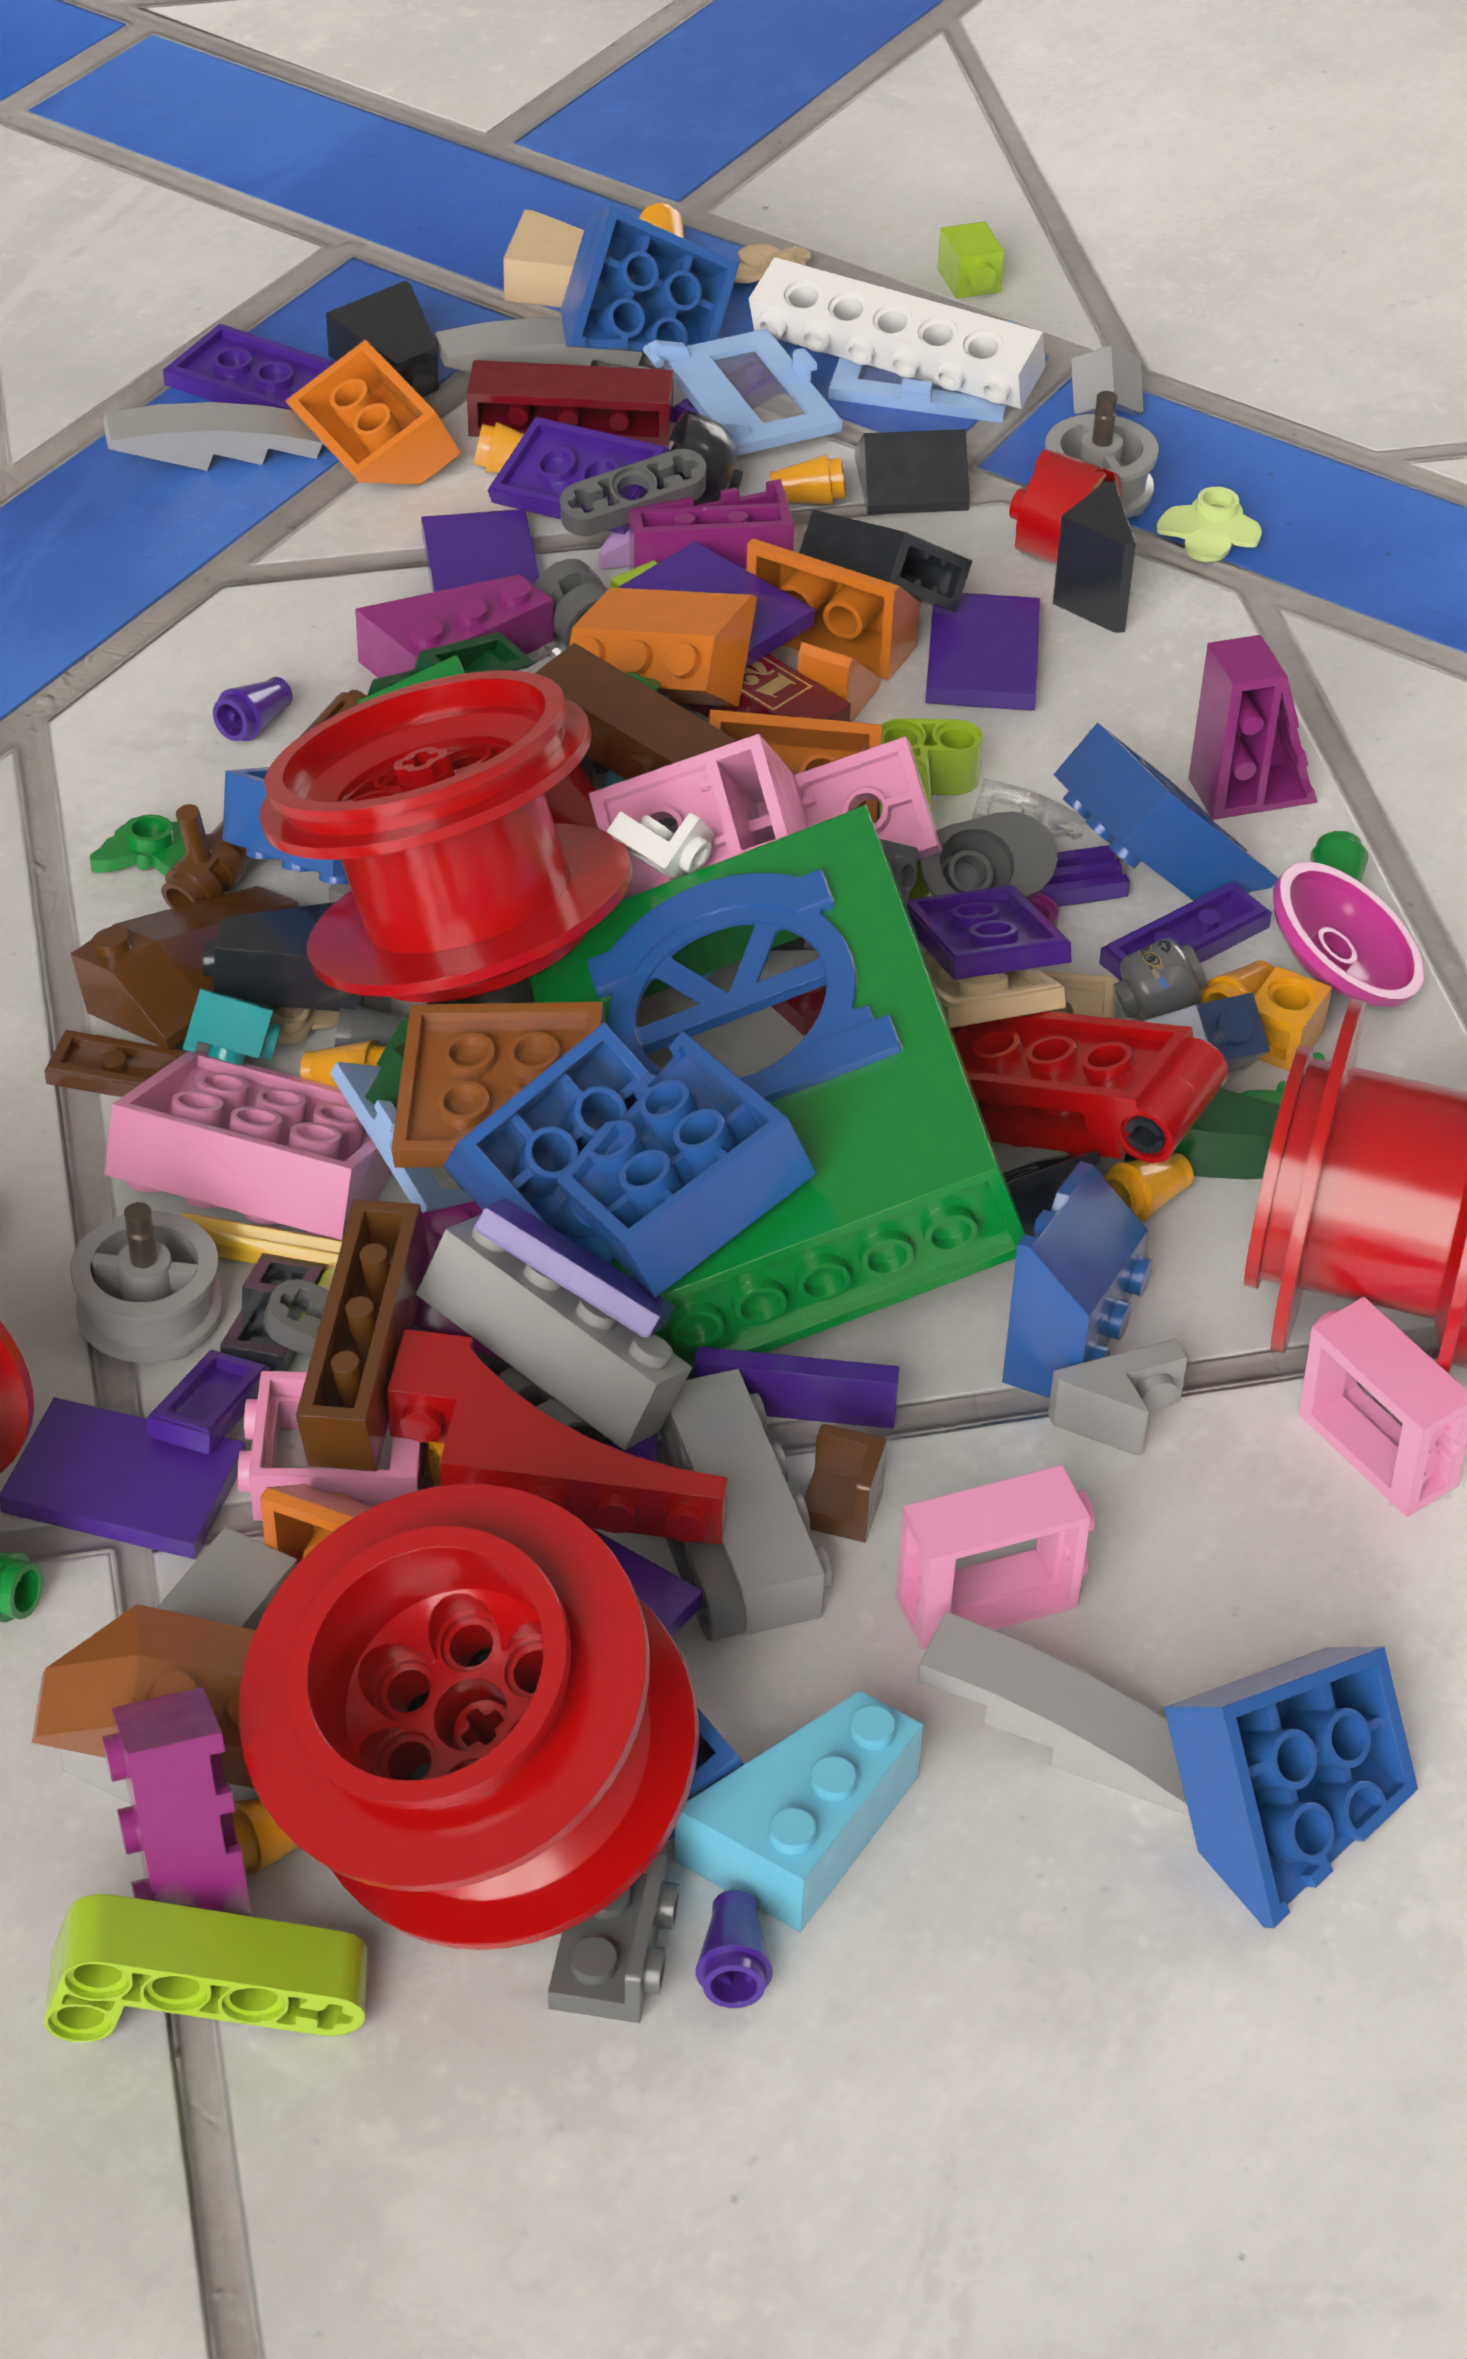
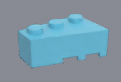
M862 1691L855 1693L686 1801L675 1826L674 1861L726 1891L740 1890L749 1893L756 1899L758 1909L801 1932L918 1778L923 1724Z

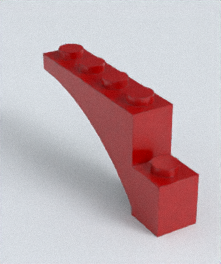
M404 1329L387 1389L390 1437L412 1439L417 1442L445 1443L440 1460L441 1486L453 1484H490L514 1488L535 1494L561 1506L581 1519L590 1528L602 1529L611 1533H633L672 1538L681 1542H703L722 1545L726 1523L727 1477L678 1469L630 1455L586 1437L548 1416L506 1385L473 1352V1337Z

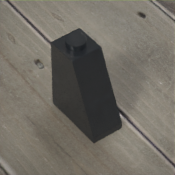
M407 281L400 282L326 313L328 356L336 362L366 339L421 397L439 390L437 345L410 283Z
M812 510L799 551L800 554L898 585L917 601L952 612L957 611L972 564V560L908 532L817 510Z
M335 902L222 917L217 939L206 940L203 976L214 977V991L259 1005L340 1011V1008L355 1010L356 1005H363L364 995L340 991L322 982L313 972L307 954V942L311 931L321 916Z

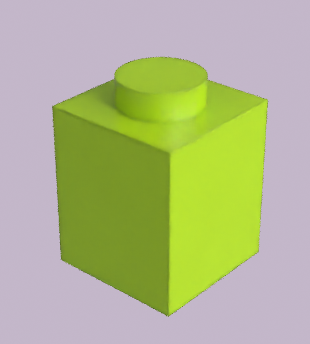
M986 222L940 227L937 270L955 298L1000 293L1004 249Z

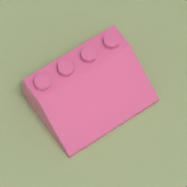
M195 1050V1053L186 1052L112 1104L104 1175L124 1180L130 1188L137 1191H164L185 1197V1201L195 1207L206 1209L222 1207L244 1213V1217L248 1221L256 1224L274 1225L280 1223L302 1229L304 1234L343 1240L353 1200L376 1201L391 1174L388 1165L339 1088L244 1063L243 1066L210 1057L206 1052Z

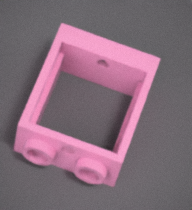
M1365 1297L1360 1298L1340 1311L1334 1309L1325 1313L1312 1326L1299 1415L1408 1517L1458 1487L1467 1445V1390ZM1357 1381L1403 1423L1402 1426L1357 1385Z
M261 1371L258 1399H246L244 1434L246 1440H253L252 1450L240 1451L238 1459L239 1492H250L253 1521H262L260 1497L267 1487L307 1484L330 1493H343L353 1500L371 1507L395 1497L422 1490L425 1460L424 1442H417L406 1438L392 1437L390 1469H377L376 1472L348 1469L277 1468L281 1429L299 1430L296 1412L307 1372Z
M1063 1465L903 1506L895 1597L921 1650L928 1647L945 1611L996 1630L1078 1607L1082 1577L1088 1574L1086 1554L1088 1532L1093 1531L1095 1528V1516L1088 1495L1084 1490L1076 1491ZM1037 1538L1036 1549L955 1570L956 1559Z

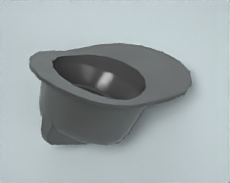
M1011 811L993 813L951 824L937 830L942 852L920 859L922 878L931 895L934 896L1013 885L1027 898L1040 892L1052 879L1058 857L1056 842L1046 826L1032 816Z

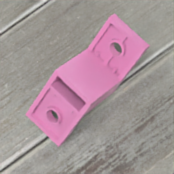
M757 734L589 793L597 827L603 831L608 830L620 811L638 823L644 815L656 821L672 818L677 821L678 828L689 813H693L701 818L714 833V837L710 842L712 845L710 855L702 868L854 810L861 802L868 799L882 802L883 811L881 817L874 824L880 839L916 847L918 849L917 860L942 852L912 746L906 736L794 775L761 735ZM629 853L633 866V877L623 899L672 880Z

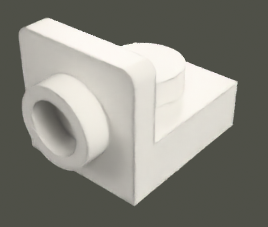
M621 811L606 831L614 840L625 844L630 854L671 880L700 870L710 855L712 847L710 842L714 837V833L704 821L693 813L687 815L675 834L647 815H644L638 823Z

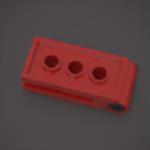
M1044 1011L951 1028L992 1142L1010 1144L1014 1147H1034L1064 1151L1068 1154L1097 1151L1101 1157L1121 1159L1127 1152L1143 1162L1160 1163L1171 1156L1228 1078V1065L1221 1052L1209 1042L1194 1038L1192 1027Z

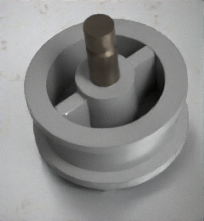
M1102 391L1097 394L1095 414L1070 417L1054 425L1047 433L1045 449L1060 452L1118 473L1122 486L1121 501L1127 518L1139 516L1153 498L1154 482L1149 472L1154 468L1158 459V443L1153 434L1142 425L1116 416L1117 394L1111 391Z
M142 1202L128 1205L124 1210V1215L112 1218L91 1230L76 1247L70 1264L71 1281L77 1295V1321L86 1340L100 1352L129 1362L148 1363L164 1360H181L191 1355L194 1349L201 1345L215 1331L223 1312L222 1290L217 1280L219 1272L218 1252L211 1236L200 1225L188 1218L173 1213L151 1211L150 1206Z

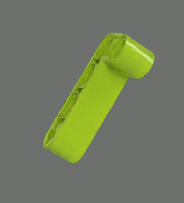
M912 718L890 719L882 723L881 745L905 736L911 743L931 815V795H961L973 791L978 786L983 734L981 729L974 723L959 719ZM878 801L877 821L880 819L883 811L882 802ZM920 859L916 861L917 878L914 887L910 891L909 900L925 898L930 894L922 878Z
M112 1894L83 1896L75 1900L68 1908L52 1949L44 2026L50 2034L62 2040L70 2042L98 2041L113 2032L124 2006L321 2036L344 2035L359 2029L365 2021L368 1947L356 1935L339 1930Z

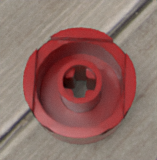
M1044 449L1037 458L1034 474L1027 488H1019L1010 504L1009 516L1017 520L1015 548L1022 553L1057 565L1062 515L1104 482H1115L1121 498L1122 486L1118 473L1060 452Z

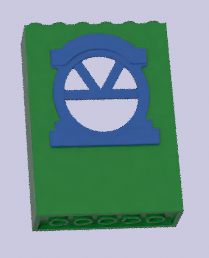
M867 805L621 900L613 911L591 928L581 942L567 955L551 966L529 977L535 1003L603 1002L605 1023L648 1072L656 1076L662 1069L652 1062L646 1054L671 1045L682 1030L690 1037H693L827 985L820 1014L804 1039L774 1064L754 1074L740 1078L789 1119L816 1174L660 1294L661 1297L677 1306L666 1327L653 1335L665 1340L672 1348L673 1353L692 1367L686 1380L694 1379L697 1347L766 1353L1016 1258L1017 1244L1025 1235V1231L902 893ZM802 937L819 954L818 958L814 961L759 981L770 950L774 947ZM741 961L729 993L701 977ZM672 987L699 1004L643 1027L637 1026L641 999ZM614 1257L610 1265L636 1280Z

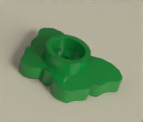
M153 814L142 815L128 820L124 825L115 830L114 836L106 839L102 846L90 855L91 871L95 873L111 872L137 865L140 870L144 871L153 866L166 876L167 871L186 854L178 822H171L163 816Z

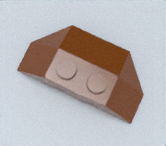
M136 1604L46 1667L41 1678L31 1743L106 1758L102 1736L116 1733L112 1713L113 1707L203 1687L223 1735L225 1752L221 1753L226 1783L255 1789L244 1760L240 1740L238 1710L240 1684L245 1660L256 1630Z

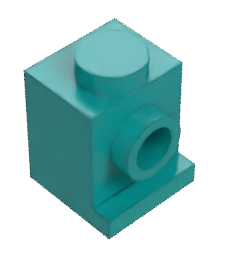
M200 987L183 1050L195 1053L197 1043L200 1041L210 1044L208 1056L243 1066L246 1055L271 1061L281 1025L270 1022L273 1013L272 1008Z

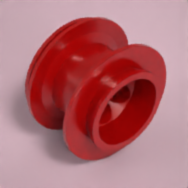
M509 670L473 672L418 683L375 697L327 719L297 738L272 762L267 770L264 781L267 796L261 805L259 820L266 839L272 846L289 855L310 859H341L351 888L349 892L336 901L321 916L311 931L307 942V954L313 972L322 982L337 990L351 994L388 996L400 1001L418 1003L452 1001L485 994L522 981L563 958L581 942L591 928L601 922L620 903L627 893L633 877L632 861L625 844L614 840L606 831L598 828L575 824H554L545 796V792L557 785L581 762L588 751L592 738L591 727L584 710L575 702L566 699L557 683L535 673Z
M1351 998L1340 1029L1332 1062L1313 1058L1312 1047L1299 1045L1296 1050L1280 1104L1259 1193L1245 1266L1244 1286L1258 1289L1262 1280L1281 1284L1272 1329L1271 1351L1286 1352L1303 1291L1309 1290L1352 1301L1365 1297L1374 1306L1434 1319L1439 1342L1437 1364L1448 1373L1451 1365L1467 1368V1091L1355 1067L1366 1001Z
M453 1484L413 1491L378 1504L338 1527L297 1564L269 1603L254 1633L245 1660L240 1684L239 1731L245 1764L260 1800L276 1824L304 1852L331 1869L342 1886L366 1910L382 1922L416 1939L455 1949L489 1950L534 1943L560 1934L606 1908L630 1888L647 1870L664 1847L685 1806L695 1773L699 1747V1718L696 1695L682 1654L668 1630L653 1611L638 1598L625 1570L598 1534L581 1519L561 1506L535 1494L509 1487L490 1484ZM492 1647V1651L486 1660L479 1665L469 1667L475 1654L482 1649ZM538 1682L535 1692L532 1693L535 1684ZM430 1692L423 1706L415 1711L407 1712L414 1698L422 1693ZM431 1763L427 1775L422 1780H409L411 1774L419 1766Z

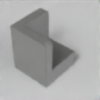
M1110 345L1071 358L1075 414H1094L1096 412L1097 394L1102 391H1111L1117 394V410L1132 416L1143 413L1141 357Z

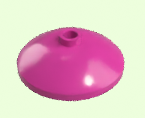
M1314 862L1293 864L1280 875L1273 888L1274 913L1278 927L1293 956L1316 981L1331 986L1332 991L1344 997L1365 1000L1366 1005L1378 1007L1403 1005L1420 990L1424 980V967L1419 950L1401 920L1370 889L1335 868Z

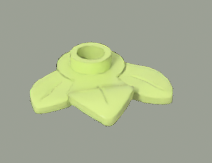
M1224 487L1203 489L1192 505L1171 507L1164 512L1157 523L1158 534L1185 539L1184 548L1188 556L1202 563L1222 560L1228 555L1232 545L1257 547L1262 534L1258 522L1243 514L1238 495Z

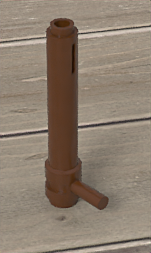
M358 690L341 692L301 735L327 719L358 705L357 701L367 697V695ZM192 804L183 805L176 811V818L186 854L167 871L165 876L166 882L161 889L162 896L170 908L224 895L223 891L231 890L245 875V865L252 859L246 856V848L222 840L223 820L210 834H206L199 808Z

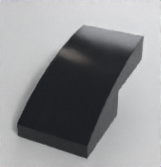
M262 1253L242 1286V1309L221 1342L220 1352L271 1367L270 1371L288 1372L297 1352L274 1341L265 1330L263 1318L270 1295L277 1285L287 1280L300 1279L318 1285L321 1276L325 1273V1264ZM293 1306L287 1317L298 1321L303 1309Z

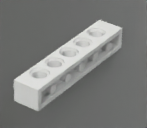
M774 257L749 297L754 331L767 328L776 340L806 347L814 352H823L848 359L860 365H869L890 371L905 378L933 382V384L947 390L960 391L987 399L996 404L1002 403L1022 409L1046 367L1042 331Z

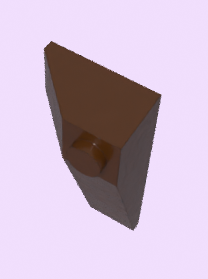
M254 886L122 921L100 930L90 941L70 953L87 1013L169 1050L186 1038L200 987L214 991V977L203 976V957L206 940L217 939L221 918L299 907L298 902L263 887Z

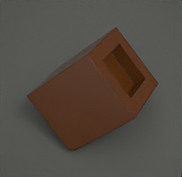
M828 1424L820 1426L816 1439L815 1469L804 1497L810 1519V1530L866 1543L883 1494L887 1438Z

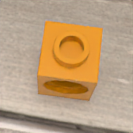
M1275 967L1254 996L1270 1049L1259 1060L1290 1072L1298 1046L1303 1045L1313 1048L1324 1032L1332 991L1331 986L1282 967Z

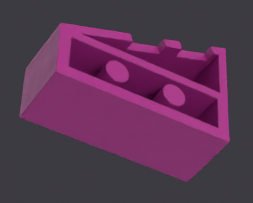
M781 479L766 481L765 492L739 497V490L731 488L721 490L720 501L695 506L694 500L691 497L629 509L630 570L653 560L659 563L695 541L745 570L747 567V543L752 538L794 551V523Z
M520 574L355 609L358 662L378 678L414 670L419 652L422 650L496 632H501L534 662L554 653L553 599Z
M1262 635L1207 643L1188 779L1212 820L1317 803L1315 790L1310 784L1306 768L1308 766L1307 756L1301 746L1297 730L1299 723L1288 676Z
M200 1687L113 1707L112 1713L116 1733L102 1736L111 1782L126 1779L131 1806L117 1809V1816L125 1853L129 1855L140 1852L145 1875L143 1879L131 1881L133 1897L252 1917L242 1850L237 1842L232 1812H235L233 1795L230 1785L226 1784L221 1753L225 1752L223 1735L204 1688Z

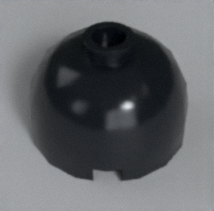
M684 410L670 435L669 440L674 442L670 451L690 449L700 454L705 461L706 489L702 496L694 501V506L720 501L721 490L739 489L744 469L736 465V444L732 435L722 424L707 416ZM678 472V473H675V474H674V475L679 474V475L682 477L683 480H686V479L691 478V477H685L682 472ZM658 483L657 489H658V490H659V489H663V486H662V487H659V483Z

